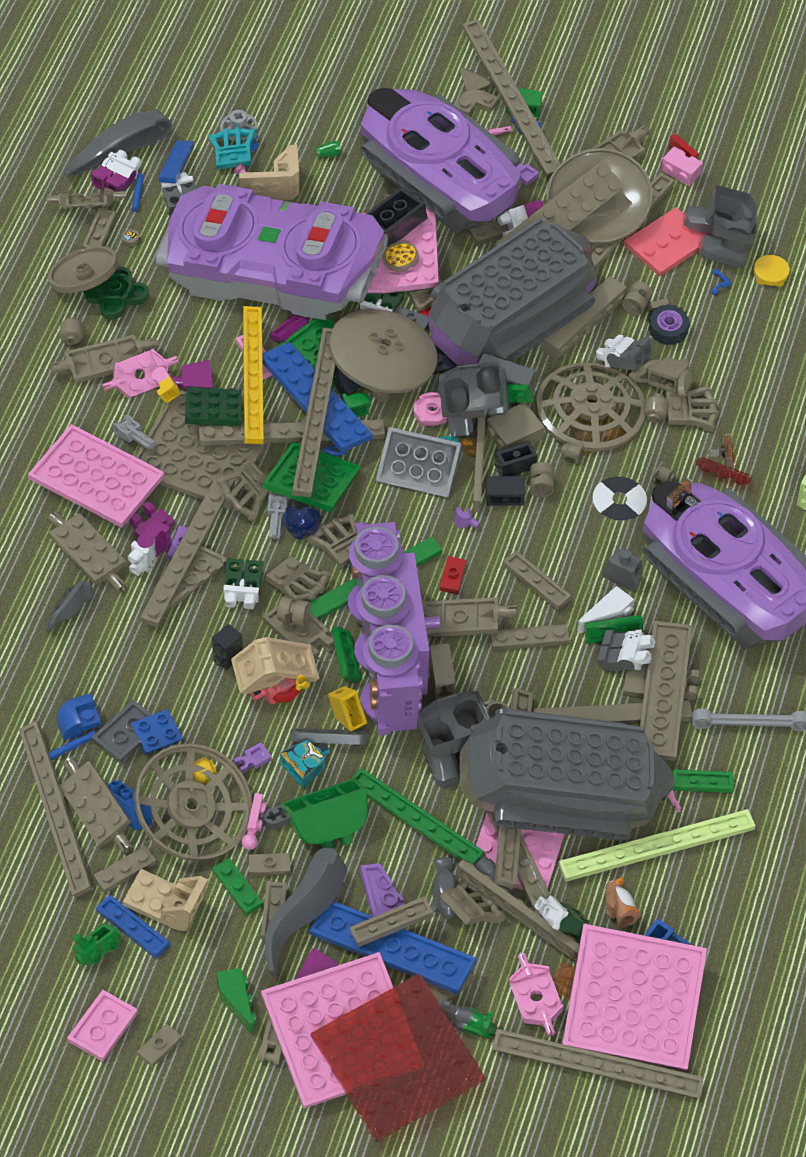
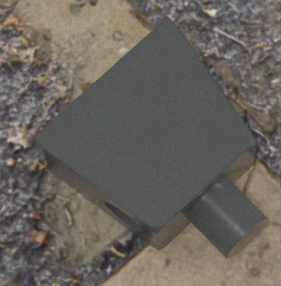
M616 549L608 561L602 577L634 592L643 579L641 559L632 555L629 549Z

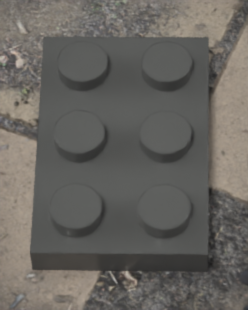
M132 700L92 736V741L121 764L142 745L131 723L152 714Z

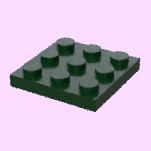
M186 387L185 424L241 427L242 390L234 388Z

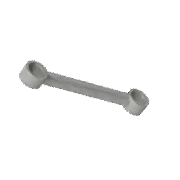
M697 709L692 712V725L697 729H707L712 725L782 726L791 727L794 731H806V712L796 711L791 715L712 713L708 709Z

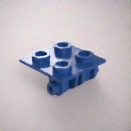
M168 709L131 723L143 746L142 751L144 755L147 753L150 755L152 752L157 751V749L161 751L162 747L166 749L168 748L167 746L178 744V741L183 740Z

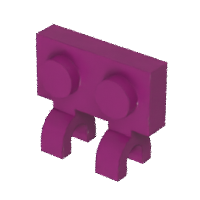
M150 501L143 504L145 508L143 514L149 517V519L143 522L141 517L135 512L129 522L135 528L134 535L137 537L144 532L154 519L170 528L175 524V520L163 509L157 512Z

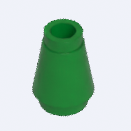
M332 140L316 148L318 158L338 157V155L342 154L339 140Z

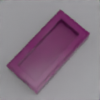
M293 315L270 333L269 336L271 340L283 343L308 323L306 317Z

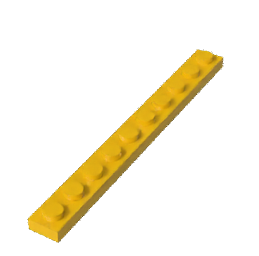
M243 306L244 443L263 444L262 307Z

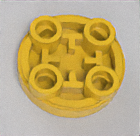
M765 255L758 258L753 269L758 284L777 287L784 285L790 271L788 263L776 255Z

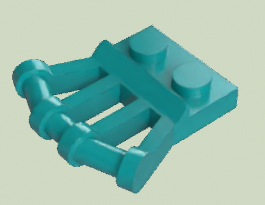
M238 126L235 129L228 130V128H224L223 131L214 135H207L210 144L215 149L217 170L237 167L240 164L242 166L252 165L251 145L253 140L256 139L257 129L251 128L250 130ZM241 135L248 136L245 144H241ZM230 136H236V145L229 146ZM224 138V147H219L216 141Z

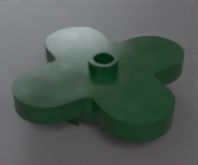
M117 267L113 275L106 281L83 291L87 302L100 304L101 315L108 320L120 318L125 313L127 305H141L150 297L147 285L133 282L132 272L126 267Z

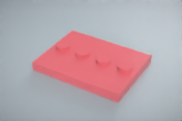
M675 207L624 240V246L660 277L697 253L703 235H709L688 229L684 225V213Z

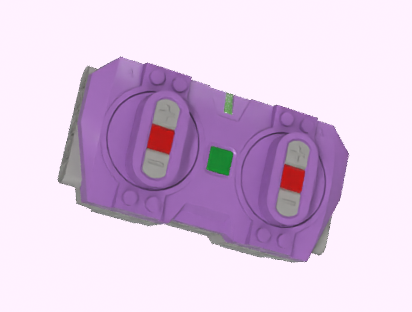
M219 184L218 188L202 186L181 195L169 220L168 232L157 253L156 265L167 267L170 279L189 289V293L192 296L224 301V299L233 300L235 298L249 299L279 305L282 309L291 311V314L326 320L329 313L341 311L349 301L363 303L387 247L388 235L384 234L383 229L372 215L356 213L355 207L321 201L319 206L275 200L271 199V197L254 195L252 189Z

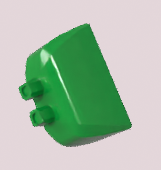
M350 779L280 804L295 834L304 843L321 844L322 848L334 849L333 840L337 838L340 839L342 845L353 843L352 833L363 827L368 819L366 787L356 779Z

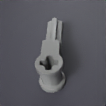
M125 415L124 419L111 425L117 437L124 439L128 443L135 440L146 449H153L155 441L143 433L142 426L134 421L130 415Z
M269 491L267 517H271L269 538L276 540L280 538L282 518L287 516L289 498Z

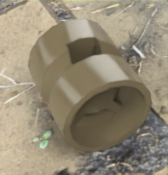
M634 282L622 301L623 309L631 315H641L653 295L651 287L644 282Z
M537 462L530 467V492L532 495L548 497L554 492V467L550 463Z
M283 596L278 605L277 620L286 623L292 621L295 625L306 626L310 616L311 603L303 600L296 602L294 598Z

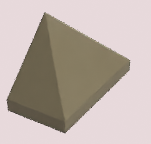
M461 68L460 70L467 91L473 89L482 90L495 86L493 81L469 69Z

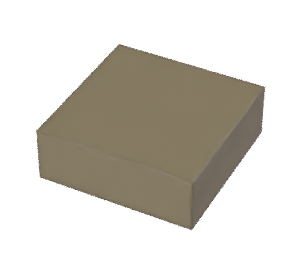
M668 299L650 302L646 306L647 312L655 311L656 308L669 304Z

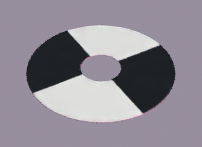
M611 477L603 480L596 486L593 492V503L596 509L605 517L623 521L633 519L643 512L647 504V496L642 486L636 481L626 477ZM615 493L625 494L627 496L626 503L616 504L612 499Z

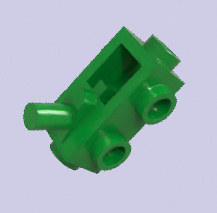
M104 922L86 937L76 934L73 937L76 944L72 947L76 954L74 958L81 966L83 964L91 966L93 963H99L109 951H115L121 943L119 930L115 926L111 927Z

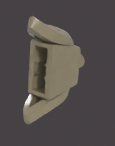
M666 357L663 360H651L643 364L637 371H632L629 374V377L636 382L648 383L649 385L678 394L679 397L683 398L686 397V393L693 381L692 372L689 370V362L685 358L677 360Z

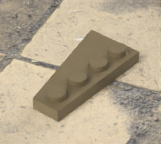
M201 546L169 608L173 609L226 565L227 558Z

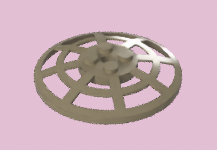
M574 363L555 370L542 382L536 398L537 415L545 430L563 444L571 441L570 443L580 445V442H583L582 450L607 451L625 445L639 433L645 419V399L636 383L621 371L598 363ZM579 368L584 369V372L574 373L566 378L558 376L565 371ZM591 368L604 370L617 376L612 378L603 373L593 372ZM585 376L586 382L579 385L571 382L572 379ZM593 376L604 378L608 382L604 385L596 383L593 380ZM550 380L558 382L559 384L555 389L553 399L542 401V395L547 383ZM625 380L631 385L640 400L629 398L626 389L620 382ZM616 385L624 397L613 396L610 389ZM564 386L572 390L569 397H559L560 391ZM592 399L595 400L596 403H590L587 400ZM570 403L573 412L567 416L560 404ZM614 403L625 404L620 416L613 411ZM554 405L557 414L564 421L558 429L548 420L543 409L544 407ZM630 405L641 407L639 419L633 428L624 421L629 414ZM607 416L614 420L609 424L599 426V420ZM578 417L591 421V426L578 423L575 420ZM569 426L582 431L592 432V442L577 440L567 436L564 432ZM617 426H620L626 432V434L614 440L600 442L599 432L608 431Z
M198 744L170 746L157 753L143 767L135 786V809L142 828L158 847L175 857L191 861H207L218 858L233 849L247 831L252 809L251 792L247 781L238 767L229 758L215 749ZM186 752V764L174 766L164 772L158 763L160 759L168 755ZM195 753L211 757L224 766L216 775L210 770L200 772L210 779L206 785L193 781L194 772L206 769L194 765ZM150 768H152L159 778L152 787L150 798L140 796L143 779ZM185 771V781L177 785L169 778L174 773ZM229 773L234 777L243 797L242 803H231L229 792L222 782ZM162 782L170 790L167 800L156 799ZM216 786L223 796L224 803H215L211 791ZM188 800L193 801L196 806L195 809L188 808L186 802ZM140 804L151 807L153 818L160 828L155 834L148 828L143 818ZM157 807L167 808L171 819L165 825L159 817ZM215 811H225L223 821L218 828L210 819ZM244 811L241 827L235 838L232 839L224 833L230 822L231 812ZM178 824L187 829L188 839L180 837L170 830ZM205 826L213 833L206 838L196 839L195 829ZM167 835L176 842L189 846L190 855L174 851L160 840ZM216 838L227 844V846L215 853L198 856L197 845L207 844Z

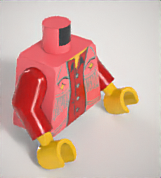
M300 675L296 679L284 678L275 686L251 692L250 695L255 701L264 696L269 704L289 703L301 692V689H308L310 683L305 681L307 677L304 675Z

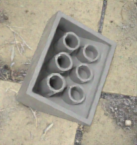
M389 427L376 482L449 498L463 445L454 441Z

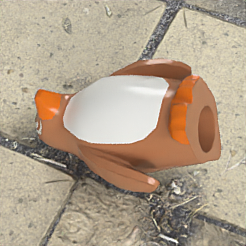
M623 878L607 882L605 887L606 913L612 919H617L619 929L634 924L641 916L633 897L622 887Z

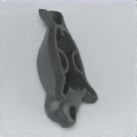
M79 580L75 585L68 586L52 610L44 629L49 631L57 623L74 617L82 605L93 597L92 583L89 581L83 583L82 580Z
M441 857L434 859L437 873L432 883L433 902L430 907L433 913L439 910L444 917L452 918L455 912L440 895L444 890L456 888L459 882L451 871L453 859Z

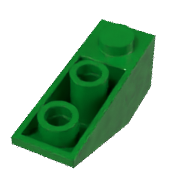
M241 968L217 972V984L221 1001L250 1033H253V1025L257 1023L255 1012L250 1011V1006H253L251 993L247 994L246 988L249 987L247 975H243Z

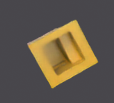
M158 367L152 372L153 380L160 386L157 393L166 404L182 394L173 377L164 367Z

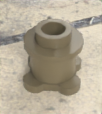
M568 441L567 444L564 443L561 454L564 455L563 458L575 459V464H578L583 442H580V445L570 443L571 441Z
M663 461L660 462L653 473V482L656 483L657 480H660L666 486L673 484L676 478L675 469L664 467Z

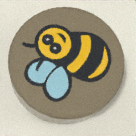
M127 229L122 233L124 245L131 247L139 243L138 231Z

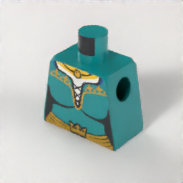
M306 740L280 752V764L303 789L324 771V756L329 754L330 750L325 743L315 748L310 741Z

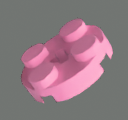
M434 392L424 393L414 402V416L420 425L437 426L447 423L448 417L442 416L440 394ZM429 407H433V409L437 410L429 411Z

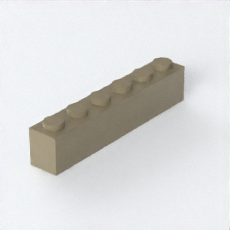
M609 276L590 293L595 298L594 304L584 313L541 341L540 349L555 360L565 356L573 345L576 346L584 335H588L596 324L599 325L606 315H610L617 305L622 304L626 296L627 287Z

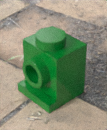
M365 392L355 393L350 396L342 394L343 402L357 417L369 415L371 400L369 396H366Z

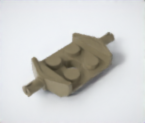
M104 188V195L95 192L91 193L90 196H83V194L78 193L70 197L69 190H65L58 195L47 196V203L58 202L64 209L69 208L70 210H73L74 207L92 208L94 206H101V208H104L105 206L109 207L115 199L126 198V191L115 192L112 189Z

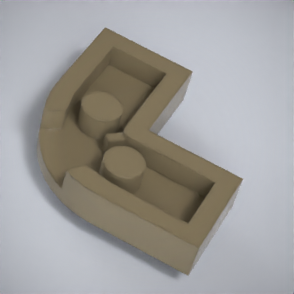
M468 90L460 96L455 106L468 116H470L475 107L491 113L498 104L499 97L483 90Z

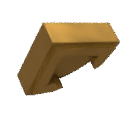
M458 438V442L463 445L462 452L468 456L476 457L477 439Z

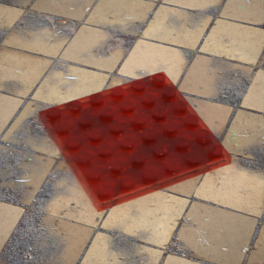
M420 973L310 1034L375 1142L391 1135L486 1080V1077Z

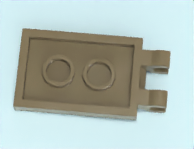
M278 606L262 616L263 622L283 640L310 644L315 661L320 659L316 655L319 653L316 647L322 644L327 652L334 649L332 645L334 640L328 636L330 635V630L312 613H310L306 626L295 625L292 621L290 623L278 621Z
M648 663L642 664L641 670H635L634 668L626 670L623 695L644 698ZM698 670L687 672L684 699L696 700L697 687L686 686L687 683L698 684Z

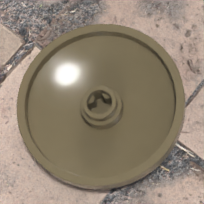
M91 246L71 252L57 261L48 273V280L51 287L57 292L76 293L85 291L103 283L113 275L118 267V258L115 251L109 247Z

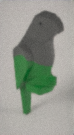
M450 1001L441 1002L439 1013L453 1021L456 1028L461 1032L490 1038L491 1035L495 1036L497 1029H500L494 1026L495 1024L492 1022L493 1013L491 1012L482 1014L472 1007L456 1006L451 1004Z

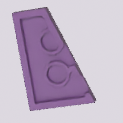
M380 863L360 866L359 871L371 916H378L405 904L404 898L400 893L398 894L392 885V880Z

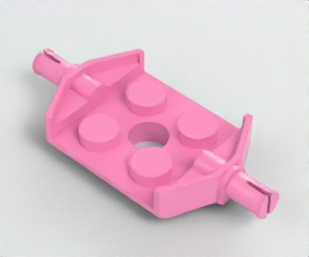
M151 349L119 363L116 362L114 364L113 379L102 384L104 391L117 388L127 398H131L159 387L152 378V372L158 367H164L168 372L169 366L179 363L177 356L164 359L154 349ZM136 370H141L144 373L143 379L135 377Z
M526 953L519 954L517 957L521 967L509 978V984L523 1021L526 1024L542 1025L546 1030L547 1036H551V1034L553 1036L556 1032L552 1021L564 1011V1005L560 1001L549 972V966L530 964ZM533 994H540L542 999L540 1001H533L531 996Z

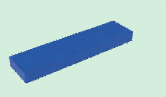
M176 141L159 175V182H177L194 148V141Z
M108 895L96 907L97 913L155 959L170 947V942L123 906L113 896Z

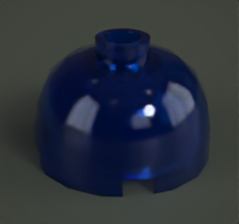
M290 506L285 508L284 526L290 534L294 535V538L302 540L318 531L322 515H320L319 511L312 508L302 507V510H296V506Z

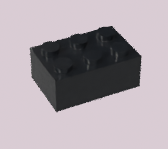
M402 187L366 213L372 215L383 229L384 234L388 235L387 247L398 242L428 219L425 203Z

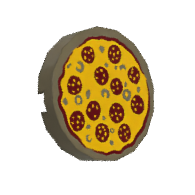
M408 242L391 244L385 249L383 254L384 264L389 270L395 272L407 271L408 268L411 266L413 268L419 261V253L416 246Z

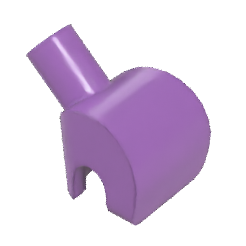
M456 507L454 524L457 527L466 528L471 525L477 529L480 526V522L472 517L469 507L466 508V512H463L461 507Z

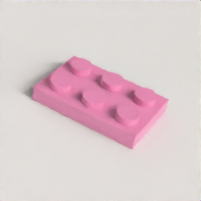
M102 990L70 1033L67 1041L103 1062L138 1014V1009Z

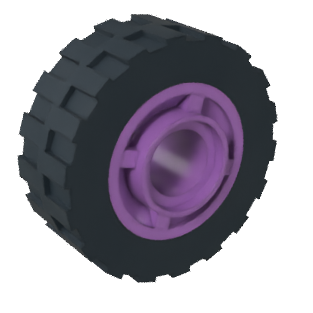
M662 305L651 313L649 322L650 335L658 343L665 345L680 343L688 334L689 316H687L686 311L684 312L682 308L676 305Z

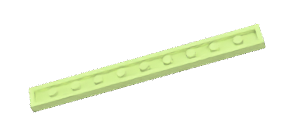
M747 809L561 860L558 865L565 882L749 832L755 830V824Z

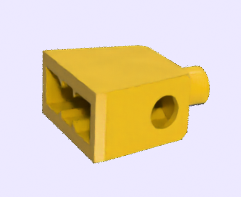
M343 686L328 694L335 718L347 730L351 732L367 724L356 690Z

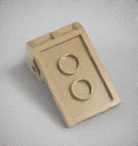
M297 144L289 145L274 160V172L239 173V187L252 189L254 195L271 197V199L293 200L299 195Z
M264 637L254 640L231 658L239 691L242 694L275 686L284 678L296 679L298 676L304 675L307 677L305 681L316 682L320 679L310 644Z
M140 869L122 905L177 931H186L204 898L208 879L201 876L179 878L175 885Z

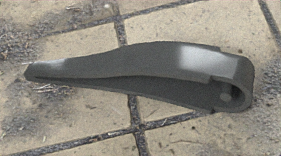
M158 109L147 112L141 111L111 125L93 139L65 167L64 174L67 178H71L102 164L111 152L117 153L119 150H123L127 153L138 148L156 144L158 140L168 135L172 122Z
M322 848L315 853L303 880L270 921L265 936V953L271 976H278V957L282 945L290 935L320 916L335 901L344 886L343 880L347 867L338 852L333 848Z

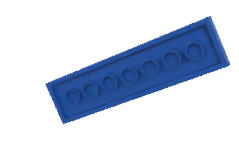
M290 342L262 353V364L307 413L315 369ZM331 388L323 430L324 434L341 453L372 440L373 434Z
M335 901L317 917L309 930L310 935L364 957L380 952L384 965L455 994L460 993L477 963L476 958L405 929L358 947L350 933L349 927L373 918V916Z

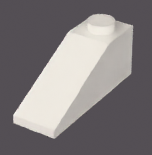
M616 586L578 621L577 631L579 633L585 632V623L630 616L634 610V599Z

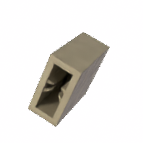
M521 403L510 408L505 415H495L488 418L486 433L490 438L492 437L499 450H504L529 441L533 444L543 439L545 427L526 403Z
M441 643L430 645L428 667L433 700L435 701L455 694V677L450 645Z

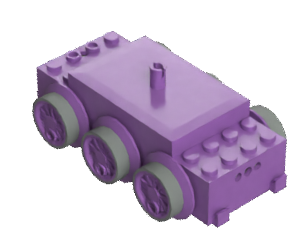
M367 522L355 523L356 539H354L349 548V559L352 564V577L356 579L357 586L352 589L348 596V607L356 621L363 626L364 632L355 643L354 654L357 662L370 675V682L362 691L361 704L364 711L376 723L378 735H389L390 731L417 729L422 695L427 694L429 645L426 629L440 628L439 616L424 617L415 554L404 553L399 542L400 530H396L395 522L367 524Z

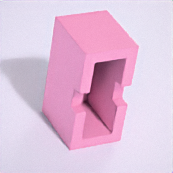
M673 147L662 158L661 171L690 186L701 175L703 162L692 156L689 158L685 156V152Z

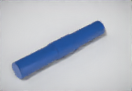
M142 173L137 174L131 209L133 212H138L144 179Z
M92 730L49 752L51 760L92 740L95 731Z

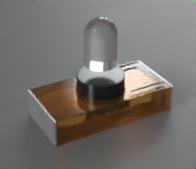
M726 434L723 437L724 446H721L722 457H725L727 467L730 468L734 467L733 444L730 434ZM719 449L709 450L708 455L710 457L720 456Z
M687 478L667 497L668 508L673 510L680 502H685L692 507L697 506V501L689 496V493L692 492L693 481Z

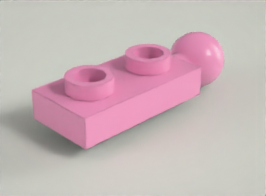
M255 793L247 827L248 833L242 838V846L247 850L254 849L258 844L256 835L257 831L261 832L263 822L260 817L266 810L263 794Z

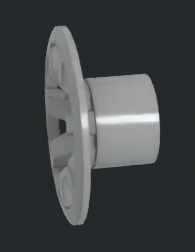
M243 110L232 111L220 124L221 131H223L225 123L230 125L227 127L228 130L235 129L238 126L250 130L251 128L258 129L255 118ZM252 121L254 123V126L249 125L248 123ZM230 136L229 140L236 141V136ZM248 136L242 137L241 141L247 140Z

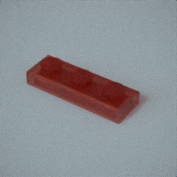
M702 456L697 459L695 464L700 467L701 471L707 473L713 471L717 473L718 477L723 479L732 478L734 483L742 486L751 483L753 475Z

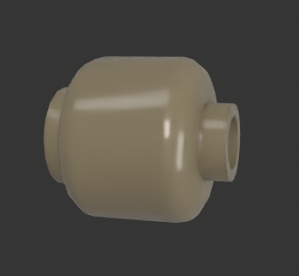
M74 317L63 320L60 324V339L68 345L81 342L84 326L81 321Z
M660 394L648 397L644 407V415L647 417V420L653 423H660L662 420H665L669 408L668 400Z

